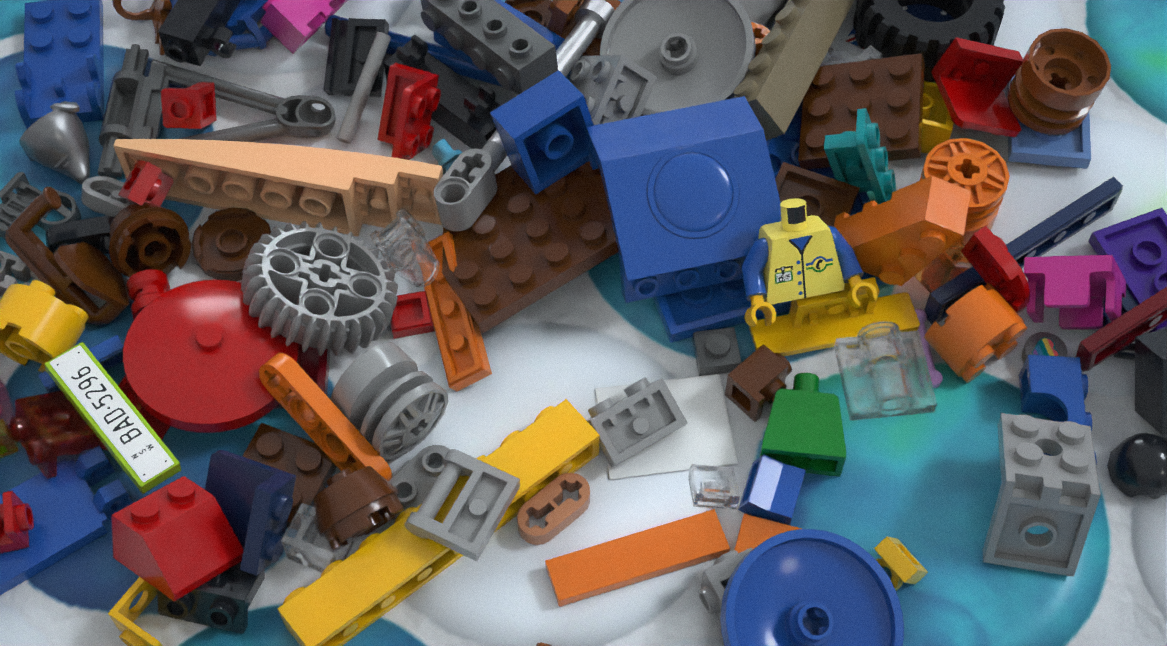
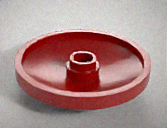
M202 280L173 288L161 294L144 307L127 332L123 348V364L126 379L133 396L154 418L169 426L185 431L198 433L224 432L244 427L257 421L279 404L263 385L259 377L260 366L278 353L290 356L299 364L298 343L292 342L286 346V338L282 335L271 338L272 328L270 326L265 328L259 327L260 317H251L249 315L250 305L243 303L244 293L240 290V282Z

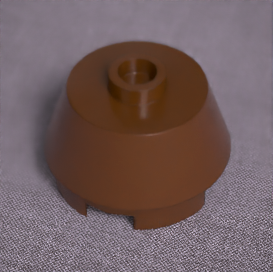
M144 202L142 206L134 203L123 208L111 223L109 237L110 259L114 267L129 278L131 275L147 269L160 270L166 274L170 273L175 267L181 270L190 256L191 241L189 239L188 227L183 218L172 210L148 202Z
M371 466L364 467L353 473L348 468L335 474L326 481L328 487L313 498L319 535L327 539L333 551L349 544L347 539L351 537L356 539L364 534L372 533L396 517L395 514L405 510L397 497L400 491Z

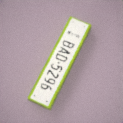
M83 342L44 363L46 372L142 494L181 471L180 462Z

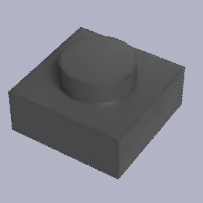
M734 327L693 333L692 342L699 376L730 373L742 363Z

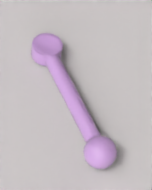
M915 309L920 322L918 335L927 368L924 382L930 388H937L940 386L943 377L935 369L930 344L924 338L926 334L924 322L927 319V314L922 309Z

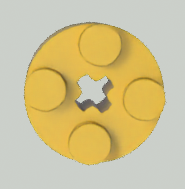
M32 280L29 286L12 284L8 286L0 299V353L23 366L27 364L29 359L41 363L38 371L45 372L44 363L76 345L85 330V323L89 316L81 308L65 304L54 297V289L46 283Z

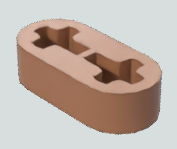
M564 473L524 503L517 515L518 532L522 539L534 545L545 544L579 518L588 509L590 503V487L587 480L576 473ZM566 489L570 493L578 490V501L575 502L573 499L568 498L562 502L563 490ZM546 515L545 528L541 529L538 525L529 528V517L534 516L536 519H541Z

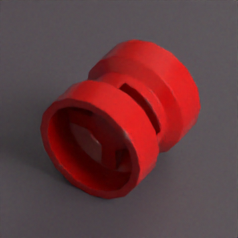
M147 269L131 275L127 280L128 295L134 301L131 307L133 319L135 320L137 315L152 300L170 290L166 273L156 269Z

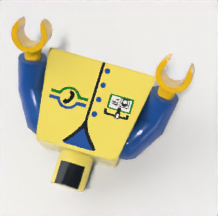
M799 198L787 199L780 203L781 221L765 224L760 227L758 240L753 242L741 266L746 300L751 301V307L745 312L744 318L750 327L757 325V310L764 313L765 325L770 326L776 320V311L772 304L845 290L844 283H849L851 286L847 297L850 305L855 308L861 307L856 297L858 289H864L872 303L877 299L875 286L869 282H863L861 279L864 273L851 245L836 227L826 225L818 216H807L806 201Z

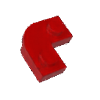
M984 226L971 236L960 252L984 281L990 283L1016 313L1020 315L1030 301V289L1027 279L1017 261L1008 252L1004 241L994 235L987 226Z

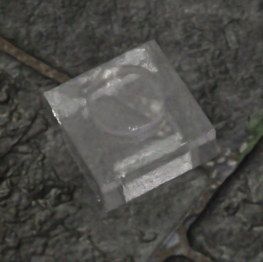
M691 464L688 481L693 507L737 510L740 493L734 467Z

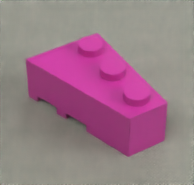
M268 0L262 7L266 13L260 23L294 54L325 24L328 17L334 15L348 0Z

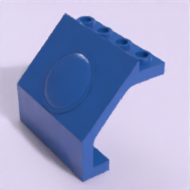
M745 96L586 127L589 162L593 170H600L619 253L621 292L625 303L743 279L741 266L753 242L758 240L760 227L765 224L781 221V202L764 129Z

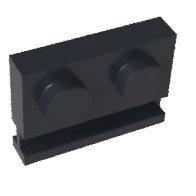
M332 18L323 88L328 95H334V93L343 94L344 96L353 95L376 33L382 32L388 35L389 24L385 19L349 18V20H339L338 18ZM386 53L370 92V97H381Z

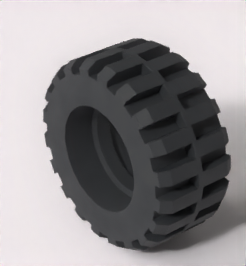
M857 0L853 19V28L856 31L855 38L861 49L864 48L863 54L868 60L922 53L925 63L924 81L935 82L931 71L955 37L994 46L1004 15V0ZM912 4L931 5L944 10L954 20L946 22L925 21L912 16L902 7Z

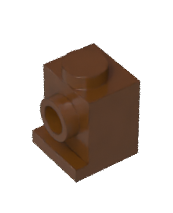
M763 344L728 374L725 396L756 422L761 418L763 404L765 402L772 404L776 391L781 388L786 389L785 379L792 372V367L783 355L773 353Z

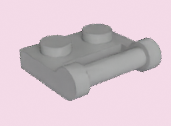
M450 449L442 462L445 467L419 510L411 512L405 522V527L412 534L420 538H429L472 560L478 561L519 490L520 479L461 451ZM465 475L469 476L470 478L443 523L434 520L458 478Z

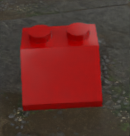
M185 476L111 515L113 558L173 601L178 600L242 561L244 549L215 496Z

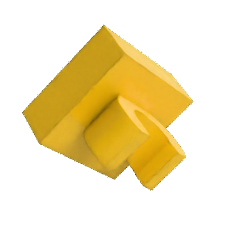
M887 536L874 548L882 557L876 559V561L882 568L887 567L891 571V582L896 591L900 589L903 582L916 584L928 573L897 538Z

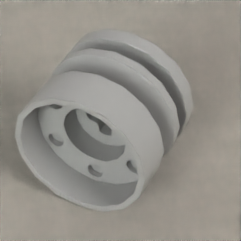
M390 342L379 344L367 350L353 361L335 385L331 401L357 430H360L361 434L377 453L384 459L390 460L399 458L413 450L433 431L445 413L448 404V394L440 385L433 382V379L428 374L418 371L417 363L399 346Z

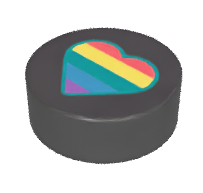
M1038 332L1027 339L1022 350V360L1024 363L1028 355L1067 357V348L1058 336L1048 332Z

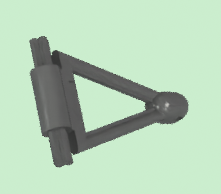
M132 44L131 49H126L122 70L116 72L113 76L99 135V143L103 146L98 175L114 179L122 177L123 169L113 147L116 139H158L162 122L161 90L169 88L170 84L187 88L198 82H214L215 97L277 116L276 119L178 139L256 142L285 135L317 138L331 132L336 121L335 111L327 100L318 96L296 95L282 98L154 59L151 63L149 76L144 77L149 51L148 49H140L138 44ZM312 104H322L325 106V109H315Z

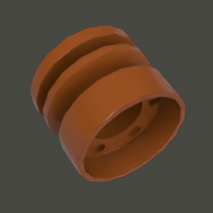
M1068 28L1050 29L1038 35L1030 45L1022 60V65L1009 85L1007 98L1011 111L1021 123L1036 132L1048 135H1062L1077 129L1110 79L1111 64L1106 51L1096 40L1088 35Z

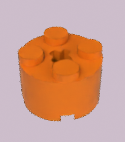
M987 283L986 287L980 285L950 306L945 311L948 314L944 320L945 324L941 327L935 321L927 330L924 338L958 377H962L966 383H969L986 369L983 363L993 355L1000 360L1009 354L1018 345L1016 339L1027 330V326L1024 324V320L990 283Z

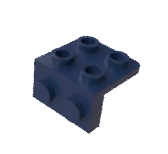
M218 450L210 457L205 490L215 496L240 544L244 546L240 570L257 576L271 563H276L283 553L288 517L293 505L292 496L296 475L225 450Z

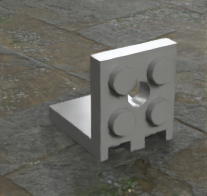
M1001 413L997 427L1002 483L982 550L983 562L1074 577L1101 496L1091 426L1080 425L1071 421L1059 422L1039 419L1025 414L1012 415ZM1034 526H1044L1049 529L1043 534H1031L1027 531Z

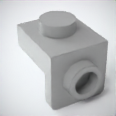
M752 547L740 553L736 550L729 551L717 558L713 566L703 570L701 589L698 590L699 597L706 611L710 615L715 613L719 621L722 598L727 582L738 563L753 550Z

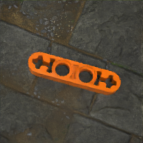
M278 353L260 366L259 377L265 388L340 471L350 468L353 473L364 467L371 466L388 482L392 479V471L385 459L378 454L367 439L294 359L284 353Z

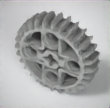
M303 221L299 229L291 223H288L284 230L274 227L270 235L262 234L259 242L254 243L248 259L245 261L240 289L244 293L243 303L250 305L249 315L251 317H260L259 327L265 328L270 326L272 328L271 338L282 335L286 338V346L296 342L302 345L303 352L308 347L317 348L320 356L324 353L325 349H331L334 355L338 356L343 347L353 354L358 345L362 348H367L371 341L379 339L382 332L388 327L398 299L396 296L398 284L394 282L395 272L387 270L388 260L377 259L379 255L377 248L368 250L366 248V239L358 242L352 239V231L344 235L337 232V226L332 230L323 229L321 222H319L316 228H310L306 221Z

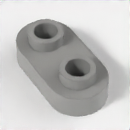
M95 176L86 179L82 183V203L94 212L115 217L123 208L134 204L118 195L124 182L111 177Z
M432 445L422 449L389 481L399 491L409 490L412 492L407 498L398 497L405 510L409 507L417 508L423 503L445 467L442 464L441 467L433 469L428 465L432 461L443 462L450 450L449 448L442 445ZM403 511L395 514L396 517L394 519L396 520Z

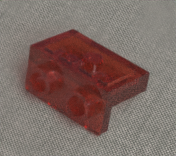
M61 390L15 399V417L10 419L12 437L16 443H21L27 451L30 463L37 465L47 479L57 476V456L75 455L84 450L100 446V439Z

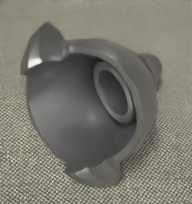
M63 101L50 106L53 111L33 123L23 133L19 143L30 161H36L82 184L90 177V146L82 121L76 114L80 111V106L76 102Z

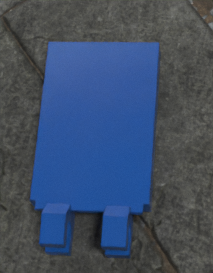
M100 446L80 455L76 462L74 459L68 462L66 459H63L9 490L13 491L23 503L30 505L34 518V528L28 530V548L0 554V595L108 533L103 523L111 520L112 514L134 503L119 479L98 489L94 496L90 487L115 472ZM0 495V504H3L2 495Z

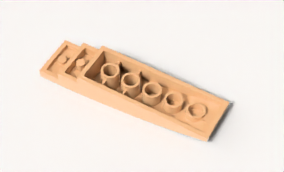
M116 139L113 145L126 179L137 159L148 161L162 169V173L173 178L174 183L165 197L166 200L218 210L231 207L247 208L256 212L258 217L295 225H300L303 221H306L311 228H316V225L321 222L323 229L332 230L337 226V232L348 234L352 231L353 236H359L363 224L401 231L405 218L442 225L434 197V188L443 177V168L440 165L334 149L240 141Z

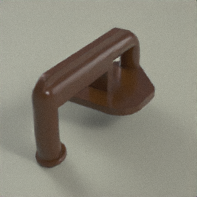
M47 186L9 225L5 234L6 242L41 282L54 289V296L65 304L75 305L84 310L89 316L86 321L87 323L95 325L109 324L129 305L123 275L99 249L91 244L81 242L60 246L53 254L32 231L35 225L51 209L57 210L61 207L60 196L55 189ZM83 290L106 302L99 308Z

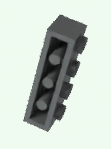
M420 0L423 10L421 18L426 27L433 32L437 31L445 37L455 50L463 51L479 69H486L495 76L503 88L511 89L519 95L558 71L555 45L495 0Z

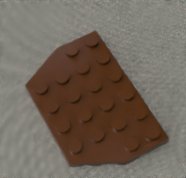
M589 161L537 194L532 191L510 165L495 174L497 192L471 227L463 231H450L443 227V234L450 232L453 235L457 266H455L454 272L449 269L443 247L442 273L482 333L487 332L618 253L602 176L599 169H592Z

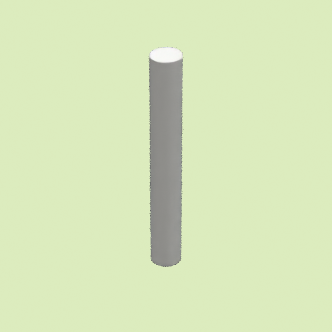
M377 32L336 137L341 142L351 144L391 40V37L385 33Z

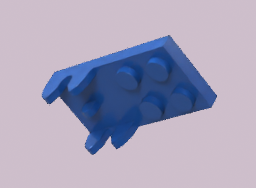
M47 0L25 3L24 62L15 64L22 90H15V99L26 129L44 115L52 112L51 105L63 101L76 102L80 106V111L76 114L82 122L103 120L104 45L102 0Z

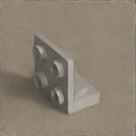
M623 55L582 56L574 64L570 72V82L584 95L593 124L599 125L640 117L657 76Z

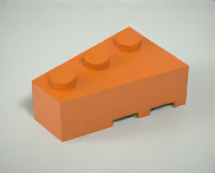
M930 176L892 192L891 199L878 204L872 200L865 203L863 210L859 213L849 216L848 213L843 212L836 215L834 227L837 228L853 248L863 272L879 277L884 283L902 286L964 236L971 191L935 176Z

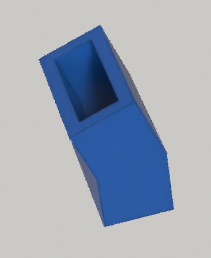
M765 454L761 455L752 463L738 510L748 515L790 525L806 470L784 464Z

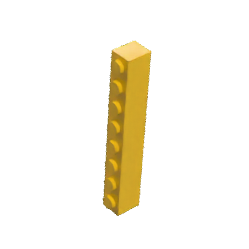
M567 399L556 407L549 406L543 409L535 418L534 423L523 431L516 430L510 433L502 441L500 447L487 457L482 455L476 458L520 479V488L494 532L515 518L524 503L558 476L564 473H575L599 455L600 435ZM465 475L458 478L434 520L443 523L470 478L469 476ZM421 505L417 508L409 507L396 518L394 524L381 534L374 533L363 540L358 550L344 561L337 560L328 565L322 572L321 577L311 585L292 591L285 598L283 605L277 609L285 627L300 646H343L464 555L429 538H420L408 531L405 527V522L411 512H417Z

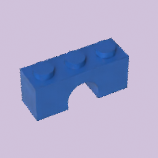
M1028 355L1019 373L1021 412L1041 414L1052 421H1071L1080 425L1091 426L1092 432V415L1090 412H1085L1084 402L1088 394V377L1086 374L1081 373L1080 357Z

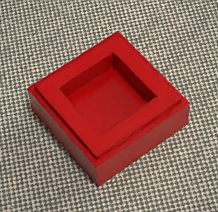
M426 291L397 295V304L390 320L393 338L434 332Z

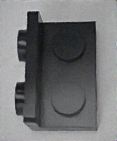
M241 562L176 601L171 600L157 590L158 613L174 619L243 634L248 627V607L265 579V569L256 576L240 570Z

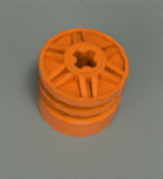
M959 138L949 139L936 145L926 156L919 181L935 176L971 191L964 236L951 245L965 246L971 236L984 226H987L990 230L992 229L1009 182L1010 175L1007 164L995 149L980 141Z

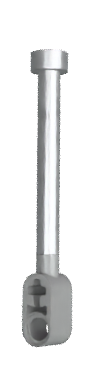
M585 0L576 11L575 27L556 50L558 70L565 77L594 38H602L605 27L615 11L607 1ZM497 129L482 149H469L462 152L434 188V197L440 221L447 230L463 231L471 227L497 192L494 172L507 156Z

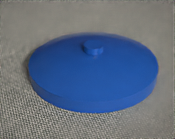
M798 529L780 533L767 539L751 550L738 563L727 582L722 598L720 622L724 646H903V613L897 592L890 578L876 559L853 541L832 532L816 529Z

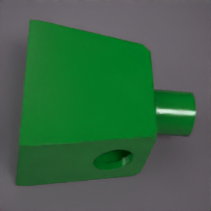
M812 373L796 374L794 376L793 389L781 388L776 391L760 456L765 454L784 464L806 470L805 473L840 477L846 460V445L839 398L835 394L819 392V377Z

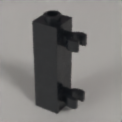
M178 0L158 30L165 55L176 62H187L197 66L202 65L210 50L220 57L230 58L236 49V44L229 42L233 32L225 28L241 0Z
M414 34L408 43L403 47L399 46L396 52L384 61L386 80H388L390 65L394 63L439 75L437 88L441 90V96L437 109L432 112L431 119L471 149H482L496 131L490 112L501 105L495 101V92L483 83L479 85L478 89L428 53L427 43Z

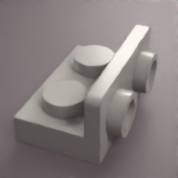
M645 377L625 388L624 391L627 397L613 404L611 398H608L588 409L591 417L586 421L600 435L599 446L611 467L618 465L688 424L663 378L649 383Z

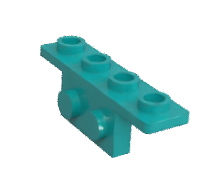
M867 108L857 109L856 132L846 131L841 134L825 135L824 151L836 180L859 187V192L873 191L877 203L881 204L890 200L892 192L896 191L895 173L893 169L888 170L886 147H880L878 123H871Z

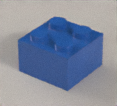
M559 70L490 112L512 168L535 194L589 161L586 127L594 126L584 95Z

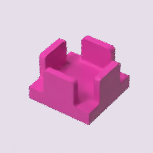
M1113 255L1025 257L1024 274L1028 279L1030 289L1027 314L1034 323H1043L1045 304L1048 308H1059V326L1063 330L1101 329L1103 327L1105 298V312L1110 321L1112 322L1121 316L1122 297H1126V280Z

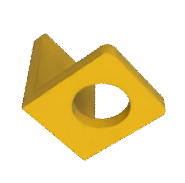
M141 577L134 582L109 611L108 615L118 630L122 632L119 638L127 646H162L156 638L133 623L157 595V589ZM143 591L136 605L129 609L133 599Z

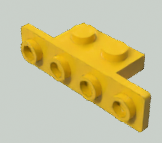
M875 277L862 279V281L869 282L875 286L877 299L873 303L869 300L868 293L864 289H858L856 297L861 307L855 308L851 306L847 297L851 286L849 283H844L845 290L792 300L789 314L776 316V320L770 326L765 325V319L757 320V325L754 327L749 326L755 350L764 344L773 353L789 356L914 332L918 330L920 322L907 292L878 297L880 290Z

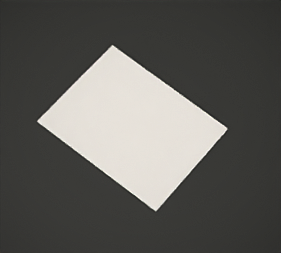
M720 374L664 380L688 424L616 466L611 467L607 460L609 479L738 464ZM632 384L595 388L597 404L608 398H611L613 404L627 397L624 389Z

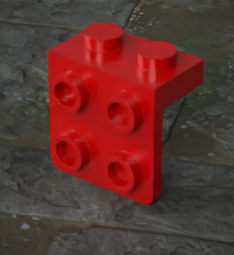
M955 37L931 71L954 124L962 129H973L997 136L1017 137L1021 132V127L1016 116L1011 111L1003 89L1022 65L1023 58L1019 51Z
M399 63L390 65L377 140L393 144L391 157L410 160L430 146L434 135V127L430 125L432 112L437 109L441 96V90L437 88L439 75Z

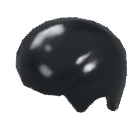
M1138 433L1123 440L1110 452L1107 468L1112 482L1128 497L1147 495L1151 496L1152 499H1157L1161 495L1167 494L1166 438L1150 433Z

